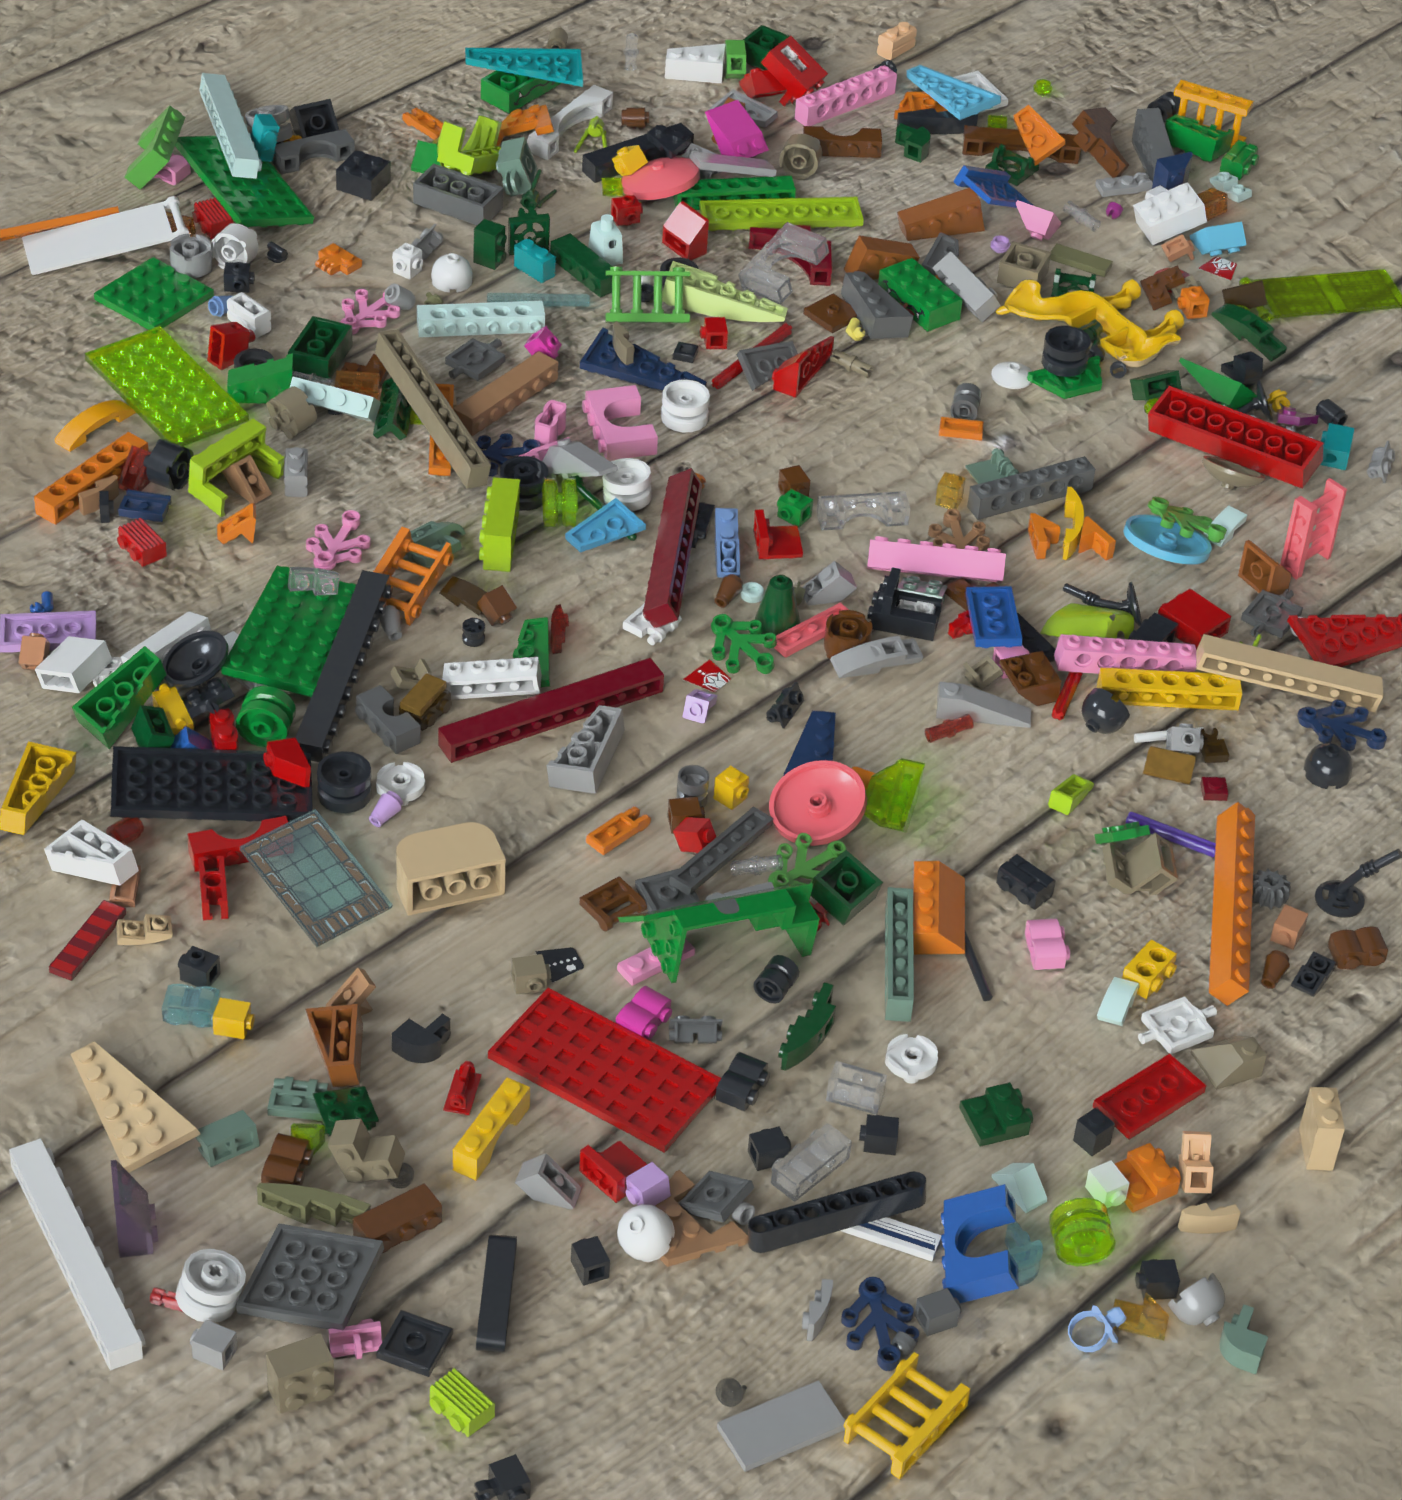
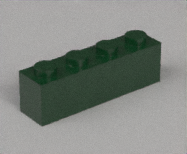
M571 233L551 241L550 254L556 257L555 260L559 266L600 298L612 293V276H605V271H610V267L613 266Z

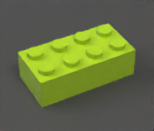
M493 477L492 486L487 487V500H485L484 514L486 515L482 517V528L484 529H480L479 543H482L483 546L480 547L479 560H483V570L510 572L519 519L520 479Z

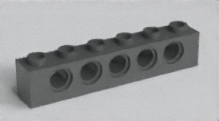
M1084 456L970 486L967 507L976 519L979 520L1066 497L1067 486L1072 487L1076 493L1092 490L1096 469Z

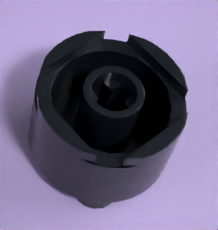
M159 439L151 454L147 455L144 459L143 465L147 468L148 480L174 491L175 489H182L189 481L190 459L194 456L193 451L168 440Z

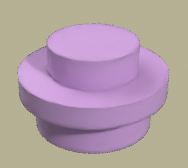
M998 235L993 238L990 247L996 253L1007 252L1011 244L1006 236Z

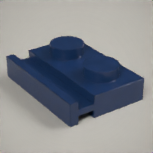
M127 489L126 496L124 495L118 508L119 516L132 519L142 518L153 522L164 521L169 505L172 503L170 495Z

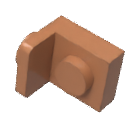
M1183 234L1161 245L1169 262L1186 254L1190 260L1195 259L1192 253L1195 251L1194 246L1190 240L1186 241Z

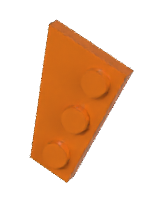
M1027 105L1013 115L1030 157L1034 158L1035 166L1065 145V139L1030 105Z

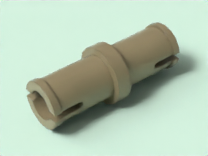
M837 349L833 351L832 354L835 356H831V362L845 367L849 372H857L866 378L871 376L872 373L869 371H873V365L859 360L855 355L850 356Z

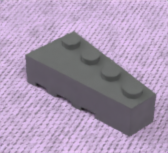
M1137 109L1131 142L1149 179L1153 182L1157 159L1173 156L1174 154L1160 109Z
M865 272L845 273L841 295L857 314L856 318L860 320V324L869 338L909 337L913 315Z

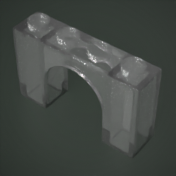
M787 222L765 244L759 253L753 257L745 268L740 271L738 276L742 289L749 290L755 295L781 305L793 292L790 278L770 268L779 260L789 257L800 258L818 265L829 253L826 237Z

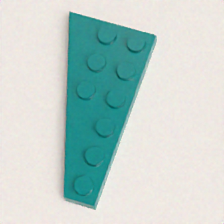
M465 47L466 65L583 87L581 49Z

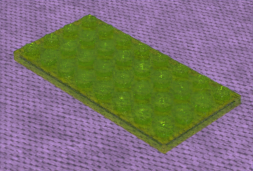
M161 326L85 353V360L134 409L161 439L185 446L249 421V414Z

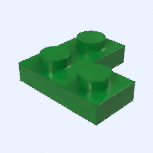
M1138 821L1126 823L1125 825L1102 828L1103 833L1094 834L1096 844L1150 835L1149 825L1140 826Z

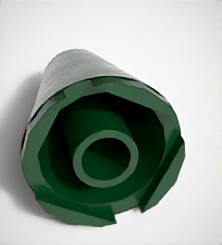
M777 575L770 579L760 603L755 620H759L762 623L763 631L761 634L773 633L777 636L800 624L793 582L785 575Z

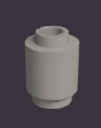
M391 284L385 290L384 298L387 303L399 306L401 310H410L414 306L415 296L410 290L398 284Z

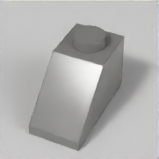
M546 1153L523 1162L515 1181L531 1199L566 1209L574 1208L582 1189Z

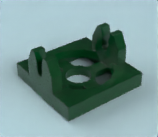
M1000 144L999 148L996 147L994 149L992 161L985 168L1003 171L999 167L1003 168L1011 176L1008 182L1018 186L1037 172L1040 164L1035 166L1034 158L1028 157L1027 159L1008 149L1006 150L1005 145ZM1006 160H1011V161H1013V162H1015V163H1014V164H1006V163H1004V161H1006ZM1008 168H1013V169H1016L1017 171H1009V170H1007V169H1008Z
M528 207V213H525L523 208H519L518 217L508 218L509 256L514 255V245L525 240L524 236L528 232L535 233V236L533 238L529 236L527 239L532 240L537 246L549 251V213L537 214L536 210L532 207ZM533 223L540 224L543 231L533 229ZM526 224V229L522 233L515 234L516 229L520 225Z
M1056 268L1051 297H1058L1069 293L1068 290L1094 292L1097 275L1091 274V277L1061 273V269ZM1063 282L1071 283V285L1067 287L1059 286V284ZM1078 285H1085L1088 290H1083Z

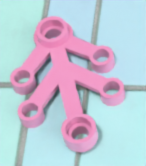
M358 289L355 292L356 301H358L360 313L356 316L353 315V299H343L342 310L345 312V318L340 323L352 325V335L358 333L359 329L364 327L384 328L387 325V318L395 319L400 317V307L387 303L384 298L385 292L382 298L367 307L368 291ZM385 305L389 306L388 310H379ZM366 318H374V320H365V319H366Z
M348 510L342 514L343 526L334 539L329 533L327 525L318 524L315 526V536L322 539L328 548L327 551H323L320 547L319 539L315 537L306 540V550L313 552L316 556L313 560L316 569L329 571L335 568L337 563L348 560L351 563H359L362 560V551L360 549L365 550L371 546L370 537L368 535H360L357 538L345 541L349 533L356 530L360 525L359 512ZM350 549V550H349L348 552H346V553H341V554H337V555H336V553L339 552V551H343V550Z

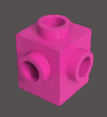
M547 326L531 334L524 345L531 356L540 351L553 359L559 355L558 350L562 346L558 338L553 335Z

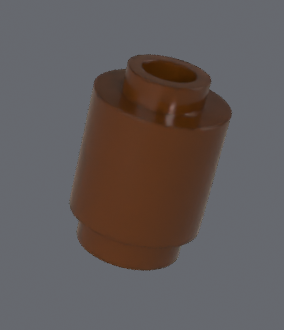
M627 108L622 110V125H627V127H646V123H649L650 116L649 112H646V108Z

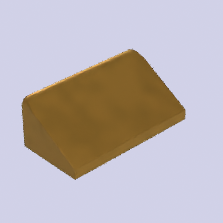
M1150 746L1143 774L1190 785L1196 757Z

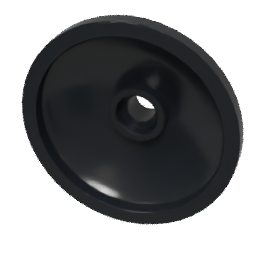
M200 631L183 638L168 651L162 664L166 672L165 680L170 685L178 688L194 687L210 680L220 671L227 659L229 652L227 641L220 633L215 631Z

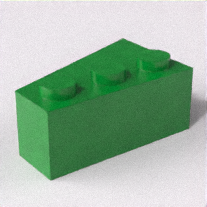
M293 353L274 361L273 358L267 360V363L256 366L253 363L228 370V403L266 404L269 400L290 388L292 378L294 377Z

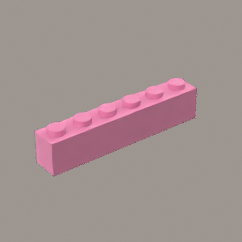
M876 536L875 540H870L867 569L891 571V568L894 567L901 569L900 572L1002 583L1006 554L1001 553L1000 549L988 548L987 552L978 551L979 547L965 546V549H956L954 544H942V547L933 546V542L920 541V545L911 544V540L897 539V542H889L887 537Z

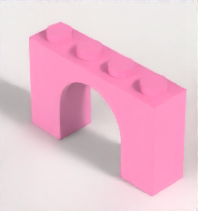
M636 385L586 391L585 400L582 401L583 412L587 413L588 424L593 427V436L595 440H598L599 452L603 453L607 460L657 455L658 436L652 424L621 427L609 422L615 418L640 415L641 396Z

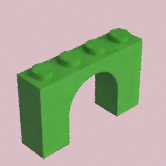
M169 105L141 134L138 145L144 151L128 167L124 177L141 190L169 162L186 118L180 111Z

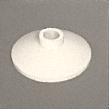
M1002 362L992 369V379L1002 387L1021 389L1032 383L1027 380L1028 372L1032 370L1024 364Z

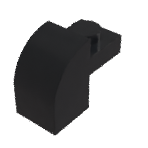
M1252 351L1235 355L1233 361L1221 364V372L1245 386L1257 383L1262 377L1263 358Z
M442 1013L426 1028L409 1018L392 1032V1051L413 1063H428L441 1057V1044H445L451 1036V1018Z

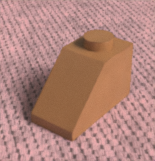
M251 455L237 461L222 471L232 490L250 503L256 504L272 495Z

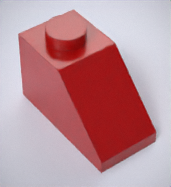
M296 737L267 742V752H264L263 755L266 767L270 768L273 776L302 787H310L311 767Z

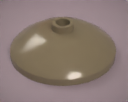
M1203 456L1202 459L1204 467L1211 476L1221 481L1222 487L1231 490L1234 489V486L1248 488L1259 485L1266 478L1257 471L1224 459L1211 456Z

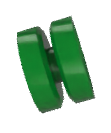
M270 686L255 687L248 691L243 701L242 708L236 718V729L247 742L258 747L267 748V742L286 739L296 715V706L292 698L280 689Z

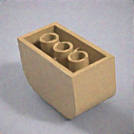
M461 823L406 836L397 846L396 865L397 891L407 915L504 895L506 859L493 831L480 823Z

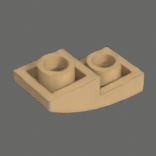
M145 914L144 921L118 919L116 925L117 944L142 945L172 938L171 916Z
M1207 1203L1197 1206L1191 1205L1182 1209L1178 1228L1183 1232L1198 1234L1236 1230L1241 1212L1236 1204L1218 1207L1213 1211L1210 1210Z

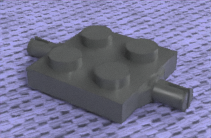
M472 338L445 357V364L454 368L449 371L450 378L453 377L455 379L464 373L479 381L505 362V354L496 350L502 346L501 340L496 338L491 343H483Z
M1286 589L1282 595H1275L1262 590L1242 613L1241 620L1255 626L1250 631L1252 636L1255 635L1256 638L1262 631H1266L1279 638L1286 634L1290 629V625L1287 622L1289 615L1300 617L1303 611V607L1290 601V598L1294 595L1292 590Z

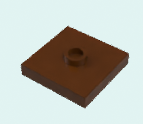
M834 293L805 307L803 312L805 316L831 333L848 326L850 320L857 317L852 306Z

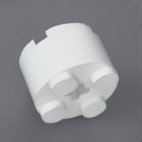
M229 224L211 241L212 257L216 258L219 262L218 266L222 269L225 268V262L250 263L256 257L259 249L256 232L241 224Z

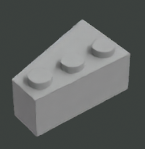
M951 251L933 267L940 281L963 299L962 305L981 322L1001 306L996 299L998 297L997 293L991 287L988 289L984 281L980 277H976Z

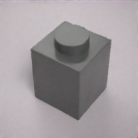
M948 1288L917 1298L915 1317L927 1336L957 1327L961 1306L956 1297L953 1298Z

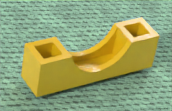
M506 1077L453 1148V1171L477 1181L490 1163L494 1147L503 1130L509 1124L517 1126L529 1110V1086Z

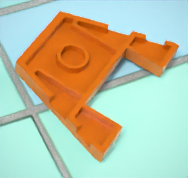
M533 105L526 110L517 109L512 111L502 121L497 146L501 144L505 136L535 129L537 136L554 132L547 106Z

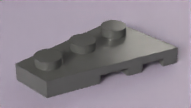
M940 232L924 259L922 266L936 276L937 274L933 267L950 251L958 258L959 240Z
M793 341L739 350L736 355L753 391L771 380L774 370L778 369L784 361L798 353Z

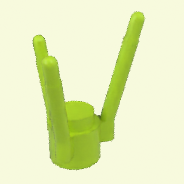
M598 116L590 120L588 128L585 129V133L574 149V153H577L588 135L592 137L601 136L603 147H607V132L604 130L605 124Z

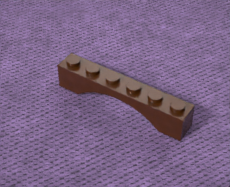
M964 125L962 155L983 156L993 153L996 147L999 148L1000 144L1005 145L1006 150L1028 152L1019 130ZM1058 133L1065 139V145L1051 154L1049 158L1059 163L1078 164L1081 148L1073 140L1077 134Z

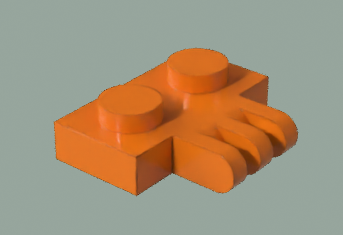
M334 243L318 251L320 259L315 263L316 267L321 268V270L329 275H334L339 271L349 275L362 267V260Z

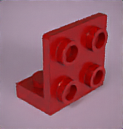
M764 509L755 510L753 533L758 558H802L803 549L798 526H770L769 518H765Z
M617 1141L603 1152H596L590 1145L580 1150L579 1171L615 1203L626 1197V1177L648 1165L621 1141Z

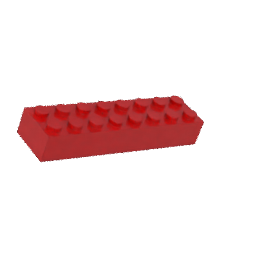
M1171 386L1165 390L1148 412V431L1302 489L1323 461L1324 443Z

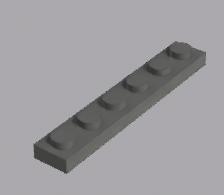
M753 806L670 876L669 884L688 896L691 895L771 827L773 818Z

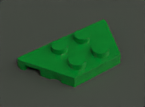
M1100 357L1088 358L1087 369L1077 376H1057L1044 368L1028 372L1027 380L1063 399L1100 391L1102 388L1101 367L1099 365Z

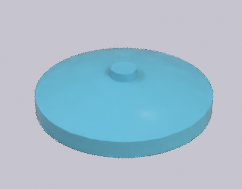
M1134 515L1126 521L1123 532L1127 540L1152 556L1174 563L1190 565L1204 563L1210 556L1212 546L1208 539L1195 529L1192 538L1181 536L1179 534L1181 527L1177 521H1175L1172 529L1162 527L1160 525L1162 518L1155 515Z

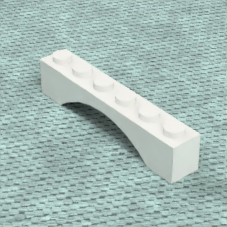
M596 85L585 90L584 93L574 99L560 112L552 116L551 121L554 132L537 136L536 131L528 136L527 143L531 153L548 161L559 152V139L568 128L582 121L593 119L595 116L603 117L612 109L613 92Z

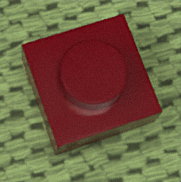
M1225 777L1201 778L1200 785L1203 800L1227 801L1229 793Z

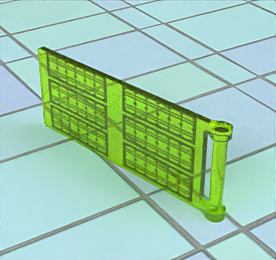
M1385 269L1255 280L1244 277L1239 281V285L1259 280L1263 281L1267 306L1270 310L1264 306L1256 307L1259 313L1258 316L1266 322L1275 318L1402 308V294Z

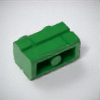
M1238 140L1222 158L1219 172H1228L1230 175L1238 177V180L1244 175H1248L1252 165L1256 166L1258 163V147L1250 143L1247 145V142Z

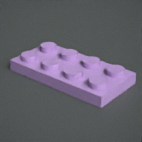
M96 611L0 614V653L20 652L22 636H29L30 633L44 635L50 642L49 651L55 650L68 636L96 640Z

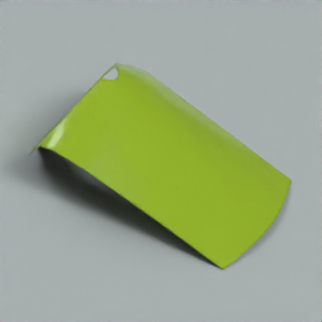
M1070 603L1056 611L1047 620L1040 634L1060 637L1063 634L1116 639L1117 633L1122 631L1125 639H1128L1132 631H1134V617L1130 613L1121 610ZM1112 614L1116 616L1114 621L1109 618Z

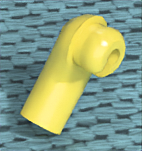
M857 318L850 320L846 333L854 341H861L865 336V330L860 331L862 327H859L860 320Z

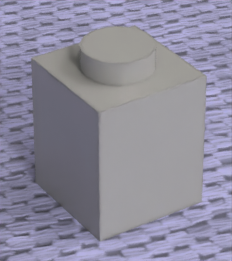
M205 1320L200 1329L197 1328L191 1336L192 1356L196 1360L224 1370L237 1351L236 1332Z

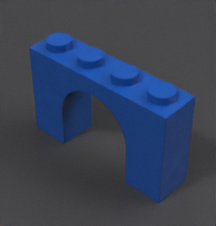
M1004 1184L944 1200V1212L941 1213V1220L944 1226V1234L941 1235V1240L945 1249V1256H942V1264L945 1270V1278L942 1279L943 1288H948L953 1298L956 1297L959 1303L1019 1289L1018 1265L1008 1250L975 1258L965 1256L970 1242L978 1234L991 1228L1016 1222L1015 1199L1007 1186Z

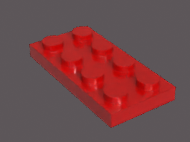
M1169 1053L1096 1098L1093 1102V1108L1097 1107L1115 1123L1114 1127L1130 1140L1205 1093L1207 1085Z

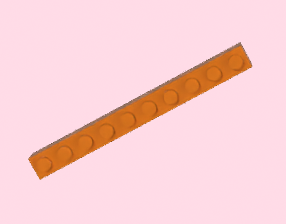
M1239 802L1219 814L1216 825L1209 994L1226 1006L1249 992L1255 814Z

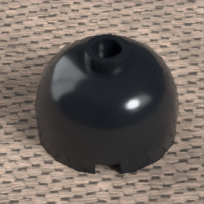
M1094 688L1086 696L1081 712L1086 722L1085 725L1090 731L1111 734L1125 725L1130 714L1123 702L1119 700L1116 703L1111 699L1113 694L1102 688Z
M1319 744L1311 749L1305 759V777L1313 785L1323 789H1328V786H1336L1335 789L1342 788L1351 779V756L1347 750L1337 744Z

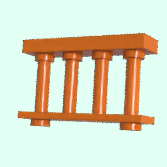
M401 527L373 571L389 575L390 585L414 594L409 603L392 597L386 600L387 606L391 605L398 610L404 611L407 625L411 626L415 618L420 616L423 605L447 566H451L454 559L451 543L446 542L440 552L414 543L410 529ZM412 551L435 559L429 569L403 560L407 552ZM401 568L424 576V579L418 586L392 577L396 569Z

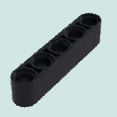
M489 1234L477 1328V1351L505 1353L517 1236Z

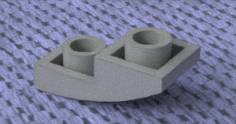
M822 1279L821 1290H815V1299L810 1301L809 1312H803L802 1329H807V1341H813L826 1322L831 1303L833 1280Z

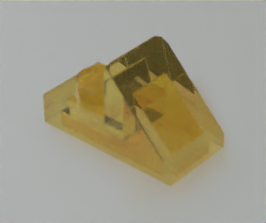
M1148 1293L1145 1294L1143 1305L1115 1299L1113 1308L1120 1307L1127 1318L1118 1328L1116 1326L1113 1328L1164 1341L1169 1315Z

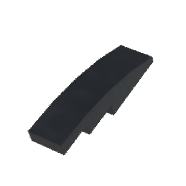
M934 108L898 113L897 126L900 123L914 129H919L922 126L930 134L964 133V125L977 126L978 115H971L959 120L949 111L936 112Z

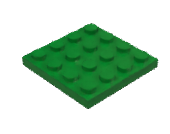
M155 257L148 259L94 293L95 301L153 333H157L214 297V289L186 274L175 271L173 267Z

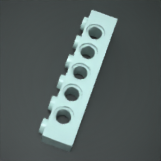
M543 301L417 305L419 337L535 333L545 327Z

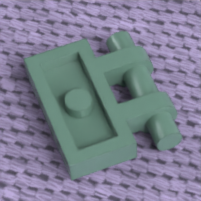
M286 1076L285 1079L275 1078L274 1088L271 1090L267 1107L268 1116L321 1121L322 1118L313 1098V1093L328 1091L329 1083L318 1082V1079H309V1081L294 1080V1077Z

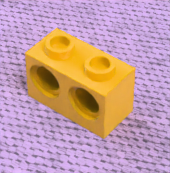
M1151 939L1124 967L1122 979L1139 983L1137 995L1147 1000L1153 992L1157 993L1161 989L1166 978L1170 979L1177 969V965H1175L1177 953Z

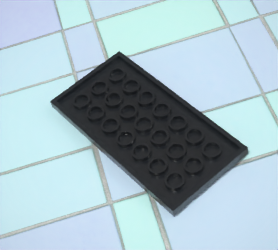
M113 746L110 817L252 822L286 816L288 822H297L313 814L312 773H310V787H302L275 777L270 768L266 767L263 755L267 751ZM303 752L311 767V753Z

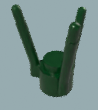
M541 169L537 171L530 190L522 195L520 204L527 210L528 207L540 209L543 203L557 192L554 189L540 200V194L535 188L542 172Z
M1096 319L1079 328L1089 335L1091 341L1094 340L1092 346L1098 344L1100 339H1102L1100 335L1103 332V327Z

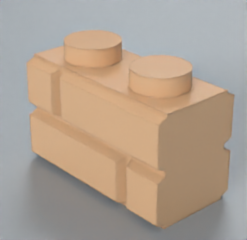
M900 22L897 26L879 35L878 55L887 60H892L915 47L916 27L908 22Z

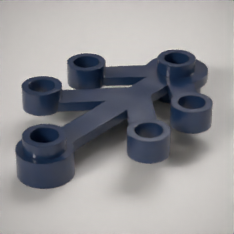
M508 433L501 434L500 438L492 445L491 437L487 435L480 436L478 441H476L480 449H486L481 450L485 457L494 461L489 462L491 464L489 476L491 477L498 474V465L496 463L502 465L508 460L506 456L522 455L534 448L540 447L539 441L529 439L524 441L523 447L502 449L513 444V436Z
M1334 700L1329 707L1317 710L1313 707H1303L1298 711L1297 718L1299 724L1306 728H1312L1318 735V740L1321 743H1331L1333 735H1335L1340 741L1341 747L1347 751H1353L1357 740L1353 736L1346 735V733L1367 739L1366 743L1372 749L1380 750L1385 747L1387 736L1384 730L1374 728L1372 731L1350 725V723L1365 722L1367 720L1369 711L1365 707H1357L1352 714L1332 719L1326 716L1344 714L1346 708L1344 701Z
M867 1277L859 1285L858 1293L860 1297L850 1308L843 1310L841 1323L845 1327H855L858 1323L859 1313L868 1304H870L871 1313L855 1331L848 1333L846 1345L851 1350L861 1349L865 1336L875 1326L879 1344L877 1363L881 1369L892 1371L898 1366L901 1354L897 1347L891 1345L887 1326L896 1332L914 1335L912 1338L917 1344L919 1330L914 1326L905 1324L913 1319L914 1308L910 1304L902 1303L886 1293V1286L880 1278ZM882 1304L896 1311L897 1318L885 1312ZM847 1316H851V1317H853L854 1319H848V1318H846V1317H847ZM857 1339L859 1342H853L851 1340Z

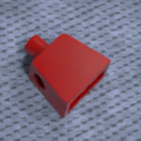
M238 322L211 325L207 361L220 370L228 368L234 364L235 356L239 352L248 349L249 343L255 341V333Z

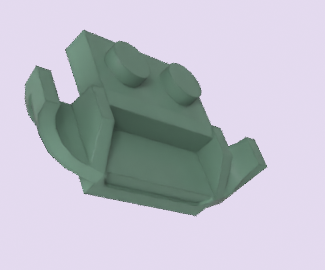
M430 521L410 531L414 543L440 552L446 542L451 543L452 554L461 550L462 546L461 541L451 537L450 533L455 531L460 535L466 534L461 525L453 522L435 523ZM412 551L407 552L403 560L414 561L425 567L432 566L435 559Z

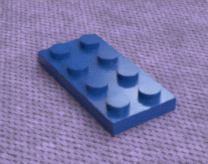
M1012 586L966 587V600L975 647L1011 648L1022 646V634Z

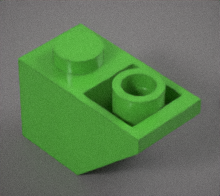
M725 40V78L743 79L744 75H746L745 41Z

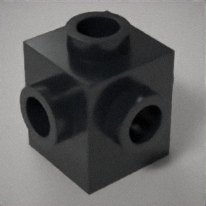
M225 262L223 274L224 292L249 293L251 284L255 282V272H251V263Z

